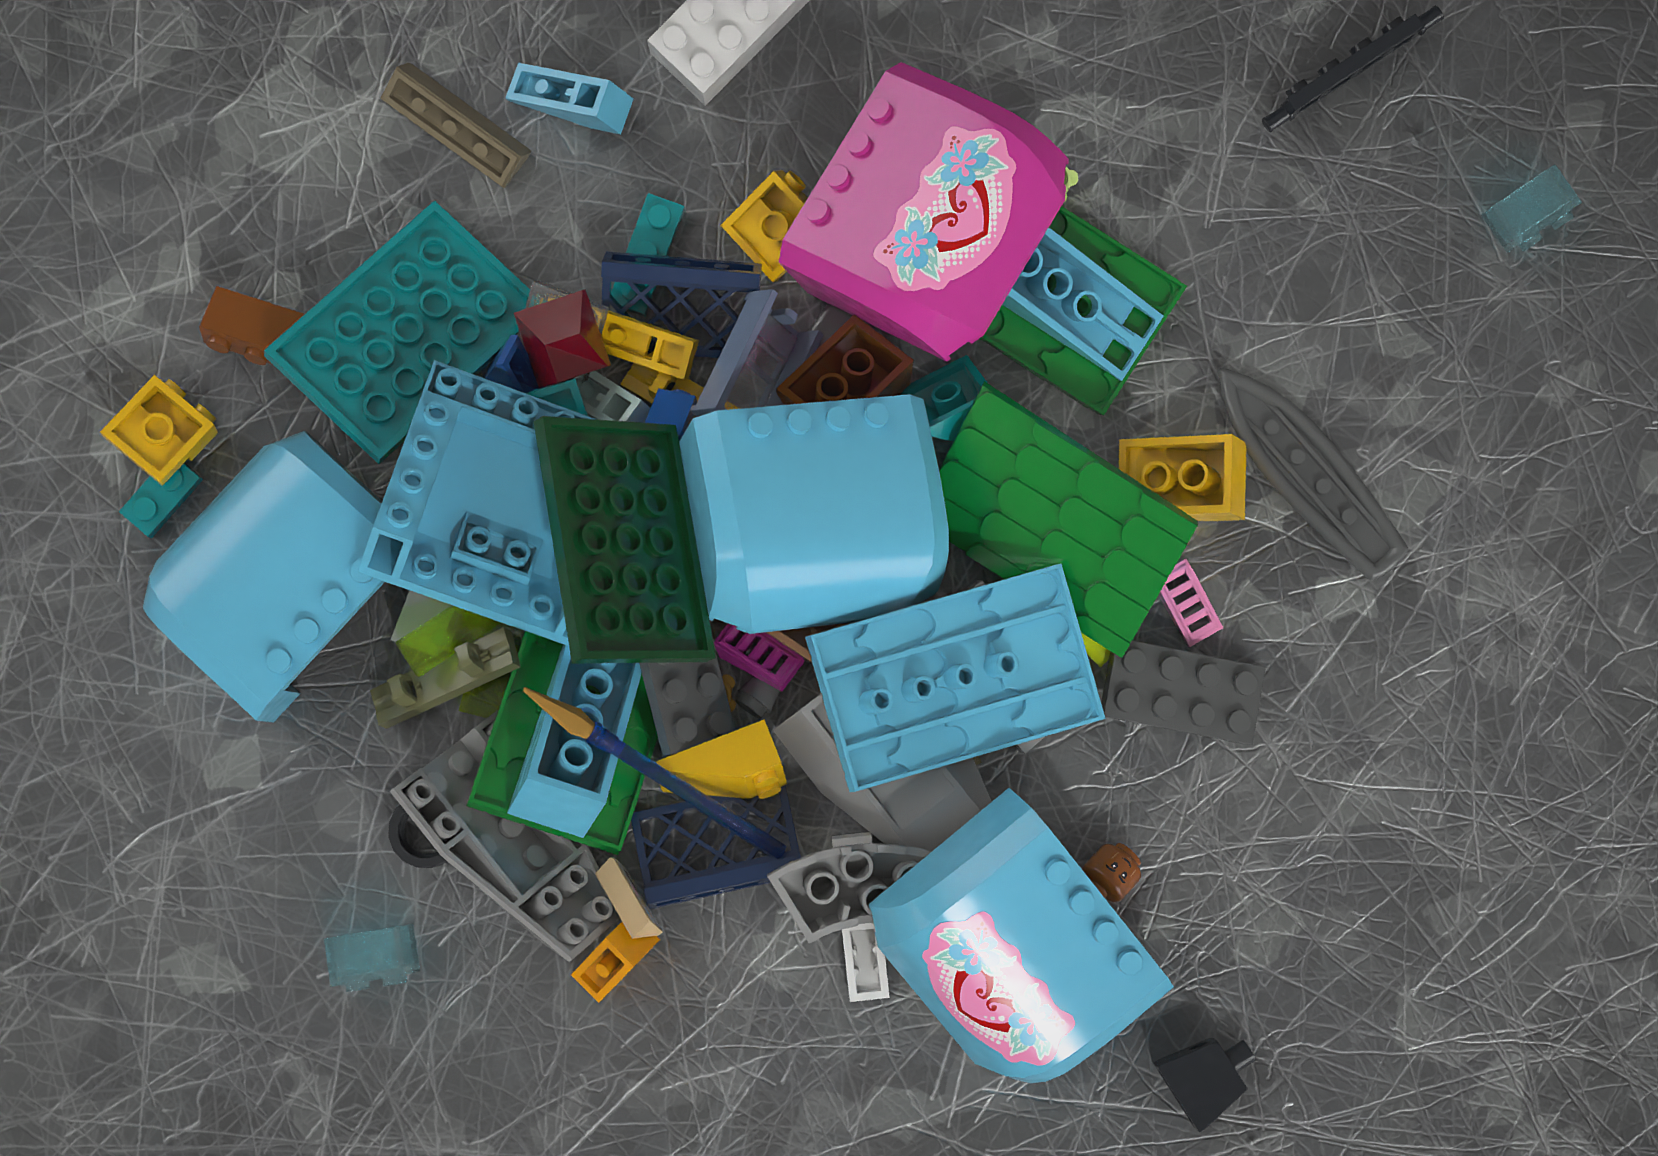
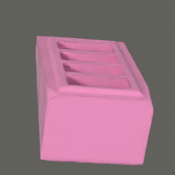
M1184 559L1177 563L1158 596L1187 646L1191 647L1223 629V626L1188 560ZM1182 575L1186 582L1169 591L1166 584ZM1190 589L1194 596L1176 605L1173 598ZM1198 602L1201 610L1184 619L1181 612ZM1206 616L1210 623L1191 633L1188 626Z

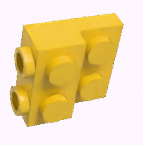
M783 170L773 171L720 225L754 263L762 264L763 273L772 282H777L787 272L779 263L782 241L808 199L802 192L806 188L805 183L792 171H789L787 174Z
M154 375L100 433L107 441L163 486L187 459L192 461L218 432L213 424L216 418L205 407L197 404L194 408L183 399L186 393L175 382L168 379L164 383Z

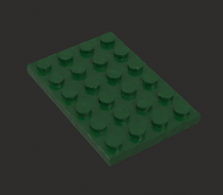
M542 416L533 421L572 664L708 662L715 659L716 655L676 425Z

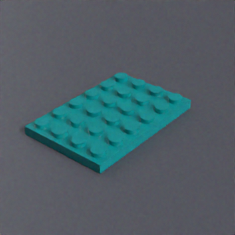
M434 200L264 350V357L370 457L380 464L405 441L434 360L477 375L496 357L511 335H521L514 312L544 302Z

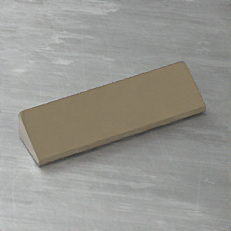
M405 63L396 67L380 98L503 188L509 184L531 153L529 148L411 63Z

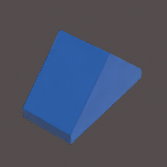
M511 335L492 360L484 378L523 393L540 389L525 347L518 335Z

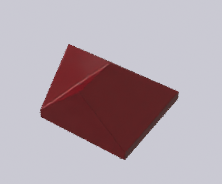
M586 289L514 312L539 388L611 365Z

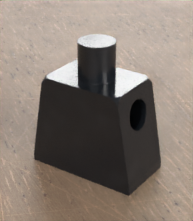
M1208 1038L1158 1059L1153 1064L1193 1127L1200 1133L1246 1092L1248 1088L1238 1072L1256 1061V1057L1244 1040H1241L1224 1052L1217 1040Z

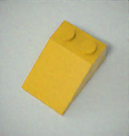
M1233 434L1119 439V469L1198 521L1245 520L1246 443Z
M765 720L651 763L662 791L669 793L747 799L758 796L760 799H764L779 793L781 787L787 785L782 762Z

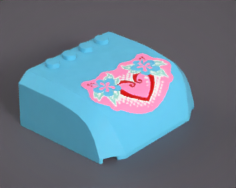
M1010 788L1005 790L869 903L876 931L874 933L877 947L974 1064L1015 1080L1038 1083L1046 1082L1065 1074L1112 1040L1174 987L1166 974L1049 827Z

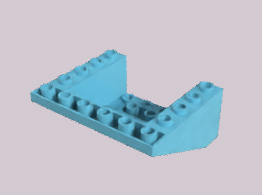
M434 360L374 522L358 572L569 646L533 421L542 416L580 419L594 418Z

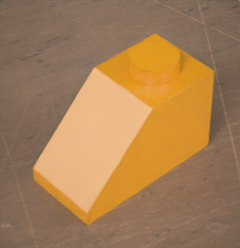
M621 922L580 964L571 976L599 1003L661 939L657 936L632 939L625 925Z

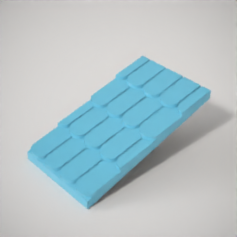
M1061 563L805 637L819 688L823 695L822 698L831 730L834 734L833 737L841 765L845 772L849 792L860 791L1106 719Z

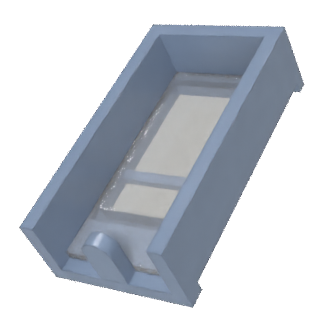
M775 290L747 292L743 300L746 303L697 404L692 405L690 411L699 417L718 410L784 405L776 393V388L817 350L823 334L819 330L797 332L789 325L794 324L798 317L795 311L788 308L772 310L771 307L778 295Z

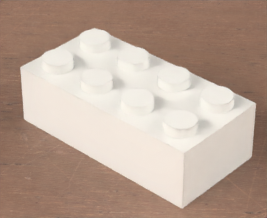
M686 0L647 40L650 54L706 106L810 0Z

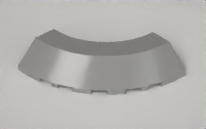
M881 843L839 846L814 852L791 861L767 874V877L810 944L838 930L855 927L858 924L874 923L869 903L932 851L911 846Z

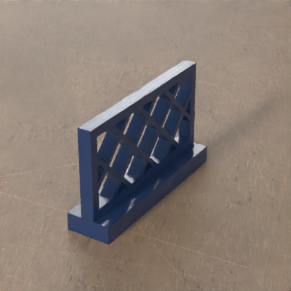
M606 251L601 266V308L610 311L611 305L616 310L615 313L632 318L626 311L638 300L642 299L655 313L646 323L653 325L660 319L670 331L684 335L699 322L713 338L705 345L697 346L695 356L719 358L726 344L723 337L734 328L739 317L725 299L735 291H760L762 264ZM611 282L627 283L637 294L625 305L621 306L611 295ZM638 284H647V286L642 289ZM656 285L667 286L676 296L662 309L647 295ZM677 287H685L686 289L681 292ZM695 288L706 289L715 299L701 312L686 298ZM716 290H723L725 292L719 295ZM679 302L694 316L680 330L665 315ZM718 305L733 319L719 333L704 318ZM652 339L650 342L648 353L653 352L655 349L656 342H654ZM715 343H718L721 347H712V346H713ZM756 343L753 344L747 357L750 361H755Z
M786 785L782 786L779 792L782 805L773 819L754 808L760 799L758 796L754 797L750 804L743 801L742 799L744 798L707 796L634 812L631 822L647 906L650 909L769 884L771 882L767 874L791 861L801 858ZM735 801L746 808L734 828L716 817V814L726 802ZM715 805L711 813L703 808ZM694 809L707 817L695 836L677 825L685 811ZM751 812L769 823L758 842H755L739 831ZM676 814L672 821L664 817L666 815ZM782 814H784L786 828L778 823ZM658 818L669 826L658 843L654 844L643 837L640 821ZM712 820L731 832L719 851L700 840ZM775 827L788 835L791 851L774 854L762 845ZM674 829L692 840L680 860L662 849V846ZM735 836H738L754 847L745 861L734 862L723 855ZM645 844L653 848L648 858ZM697 844L715 855L708 868L696 871L685 864V861ZM758 851L767 855L754 859ZM658 852L676 863L668 878L652 881L649 866ZM720 859L728 863L727 865L715 867ZM681 868H684L685 870L690 872L686 874L677 875Z

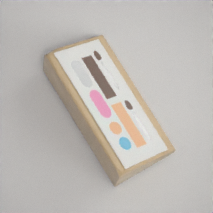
M614 857L609 858L595 874L631 938L660 935L663 931L627 869Z

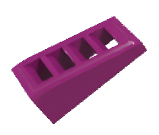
M728 623L714 641L719 657L782 692L805 662L804 658L766 632L749 634L737 630V626ZM755 643V648L751 651V653L748 656H746L745 653L748 651L751 645ZM767 651L771 652L762 665L758 664ZM780 658L784 659L785 662L776 674H773L771 670Z

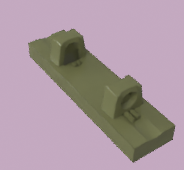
M503 627L474 642L461 644L455 647L454 651L405 674H397L387 679L386 683L371 689L370 692L376 710L378 725L388 729L520 668L512 632ZM413 685H414V687H415V691H416V696H417V698L414 697V695H413V690H412V686H413Z

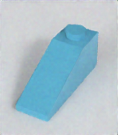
M518 63L505 97L510 102L591 129L620 135L634 99L610 80Z

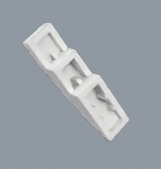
M870 832L832 836L833 848L872 843ZM874 923L858 924L855 927L842 929L850 1002L890 998L885 955L877 947Z

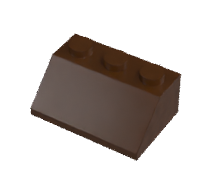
M854 314L776 388V393L784 405L897 396L910 385L914 360Z

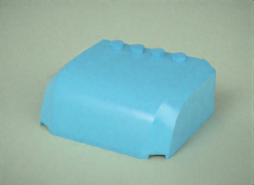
M909 394L718 410L692 419L679 441L709 620L713 621L715 618L735 625L737 630L749 634L852 623L920 604L938 592L945 574L949 554V529L941 478L924 399Z
M306 431L265 445L156 561L149 576L143 609L158 629L256 721L275 722L301 694L291 685L293 680L385 582L358 572L382 500Z

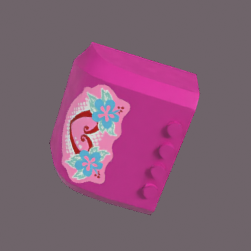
M900 62L885 71L782 241L779 263L808 294L851 315L855 314L861 320L947 362L951 359L949 355L967 342L972 344L984 336L1065 201L1066 186L1064 178L1065 168L1069 163V159L1048 137L1013 112L961 87Z

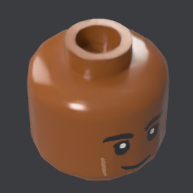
M1121 843L1116 845L1103 844L1082 868L1104 898L1111 902L1122 901L1141 878L1140 859L1130 848Z

